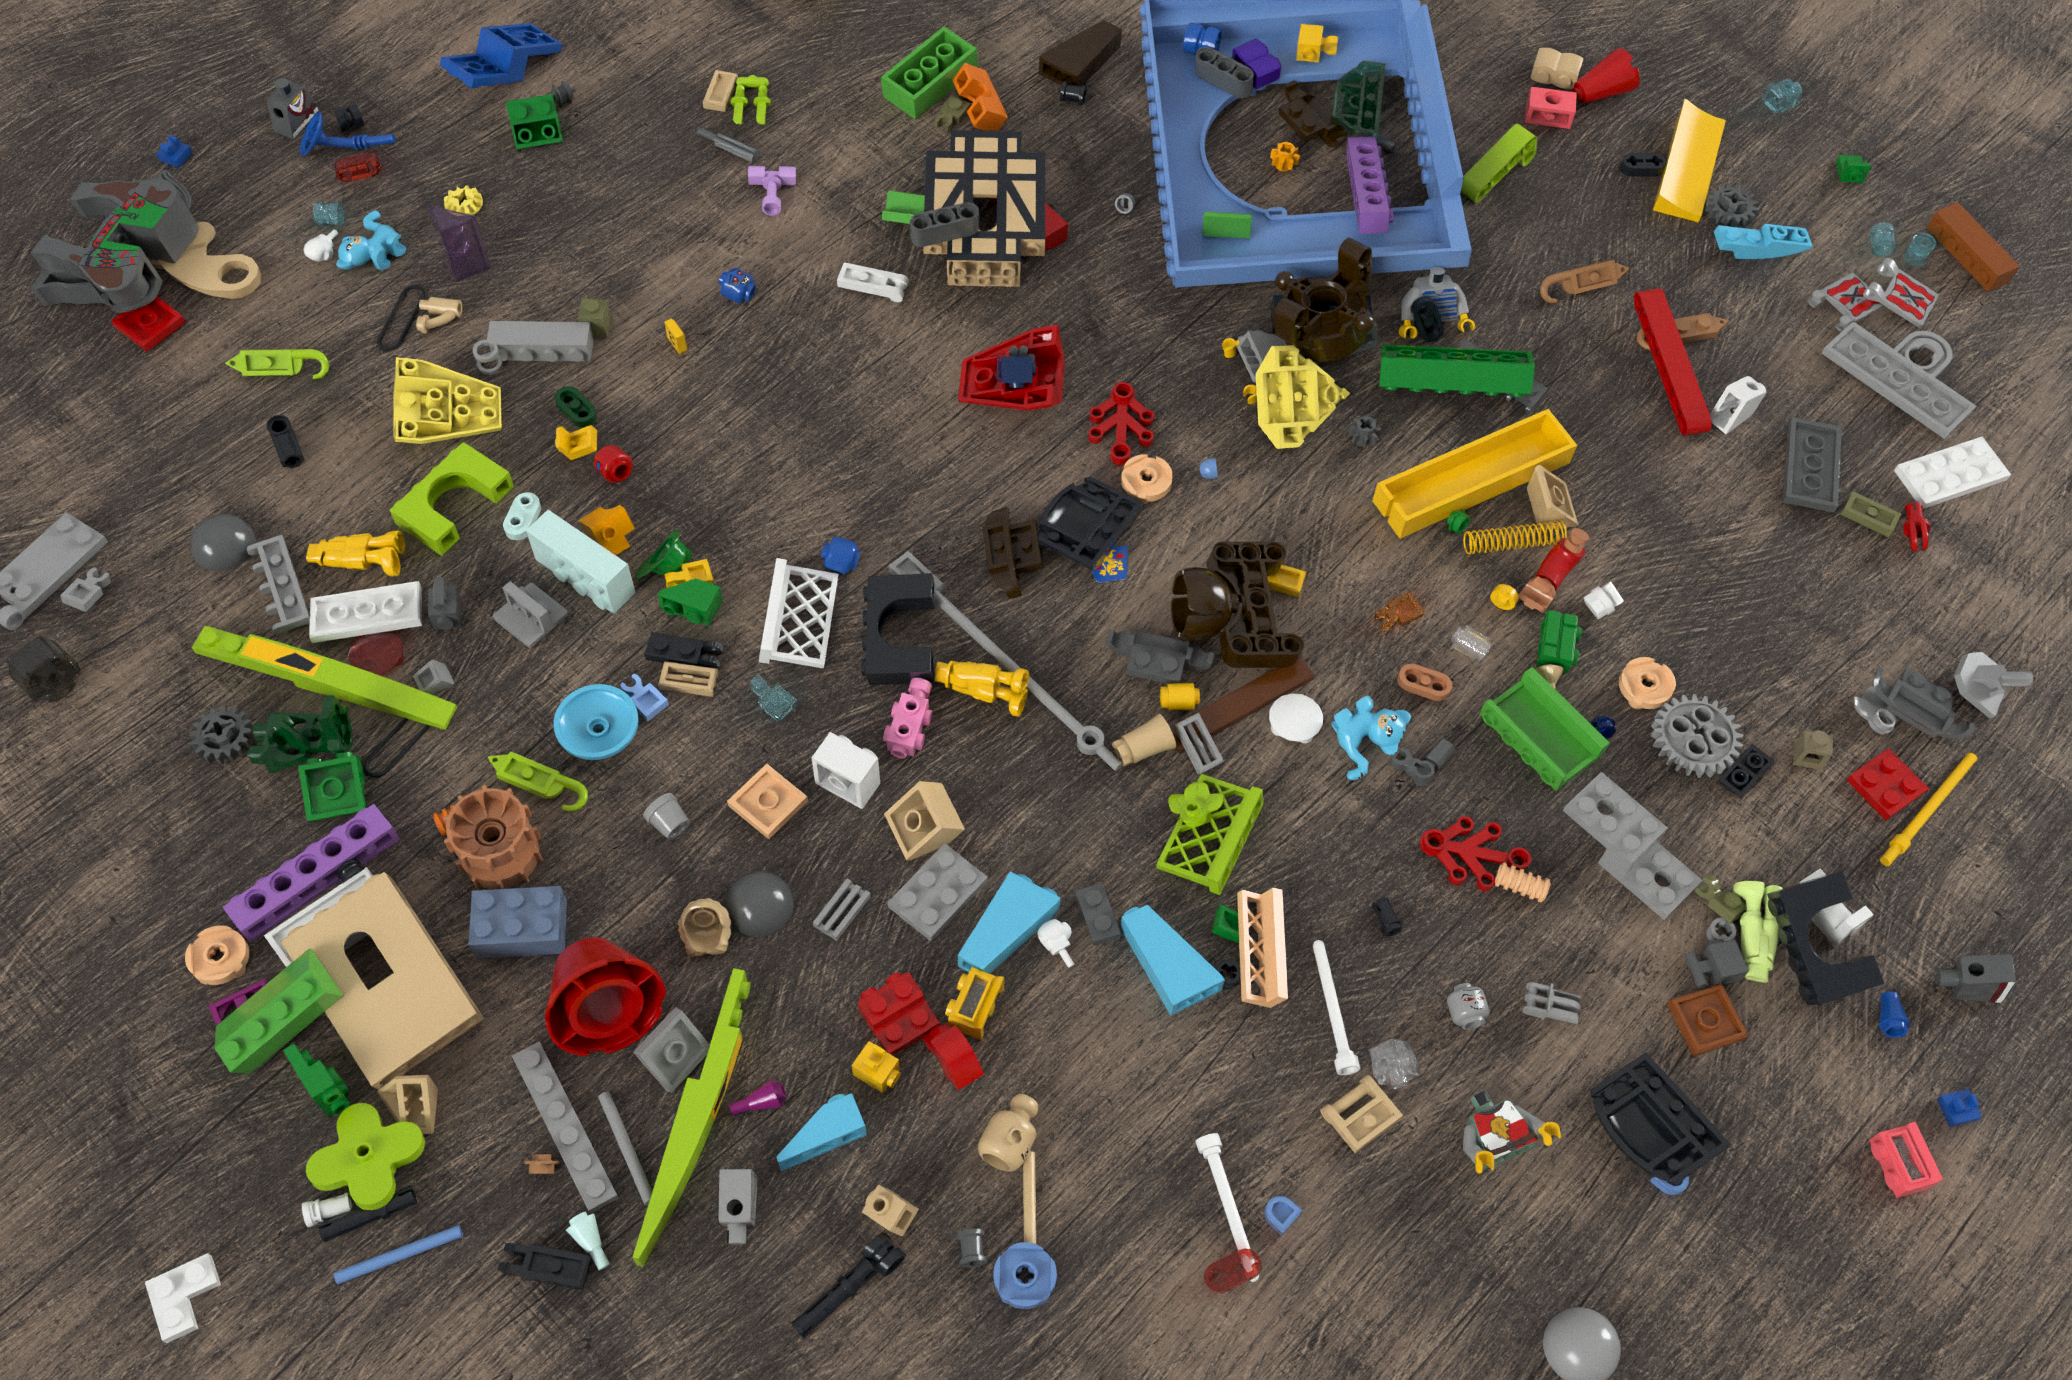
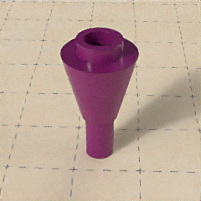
M774 1078L750 1093L747 1098L730 1103L729 1108L732 1115L749 1109L759 1110L783 1107V1101L787 1099L784 1086L781 1082L776 1083Z

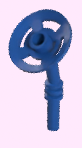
M316 112L305 130L299 154L303 157L306 156L316 145L350 147L359 150V148L369 149L370 146L394 144L396 139L394 134L367 136L364 134L363 136L354 135L352 138L326 136V133L322 132V113Z

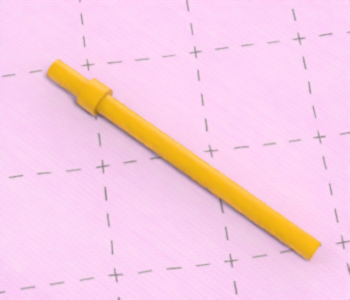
M1967 753L1903 832L1895 835L1890 841V847L1880 858V862L1883 865L1890 866L1899 854H1904L1910 847L1911 839L1977 761L1975 754Z

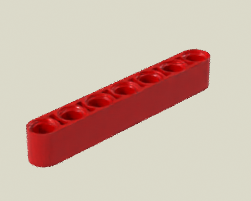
M1656 288L1635 292L1634 307L1681 434L1688 436L1709 432L1712 424L1711 417L1663 290Z

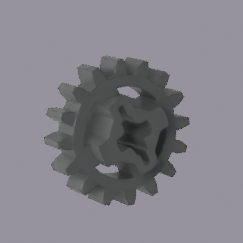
M1727 183L1725 188L1718 185L1716 190H1711L1705 201V211L1710 212L1709 219L1716 218L1715 224L1721 222L1724 223V226L1732 225V227H1737L1740 225L1744 228L1747 223L1751 224L1759 209L1757 208L1758 201L1753 200L1754 194H1747V188L1741 190L1737 184L1732 188Z
M222 706L220 712H216L214 708H211V715L201 714L202 722H194L192 724L196 731L189 733L193 740L190 742V745L200 759L205 758L209 764L216 759L219 765H223L226 758L234 762V755L238 754L243 757L245 754L242 749L252 746L248 739L254 738L252 731L254 725L244 711L239 712L236 707L228 711L225 706Z

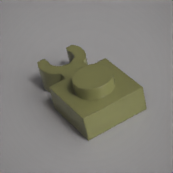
M951 95L940 108V115L935 118V128H939L941 124H946L945 132L949 133L953 128V122L960 124L967 116V110L970 108L971 103Z

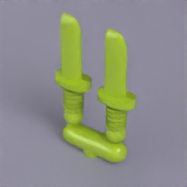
M755 75L737 78L735 97H732L730 102L734 106L733 121L736 124H742L743 109L748 104V99L744 97L745 88H759L758 97L754 98L753 104L757 106V123L765 125L766 108L771 104V100L767 97L768 79L756 77Z

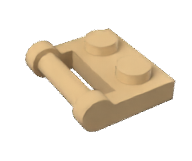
M1369 1075L1362 1078L1357 1087L1332 1105L1327 1104L1320 1109L1323 1118L1335 1128L1354 1153H1357L1403 1117L1402 1113ZM1366 1094L1373 1098V1100L1346 1120H1343L1339 1115Z

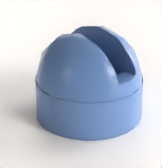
M1216 458L1204 460L1199 468L1201 476L1205 479L1218 478Z

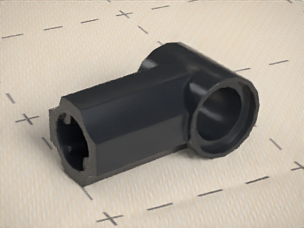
M284 415L271 417L267 421L266 426L281 465L291 469L300 466L305 459L290 420Z

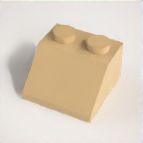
M919 781L884 813L906 860H913L935 851L944 843L948 845L965 830L942 783Z

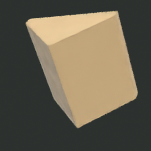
M1541 465L1536 466L1527 486L1536 523L1542 525L1544 522L1548 524L1549 522L1563 521L1566 528L1577 526L1578 522L1566 483Z

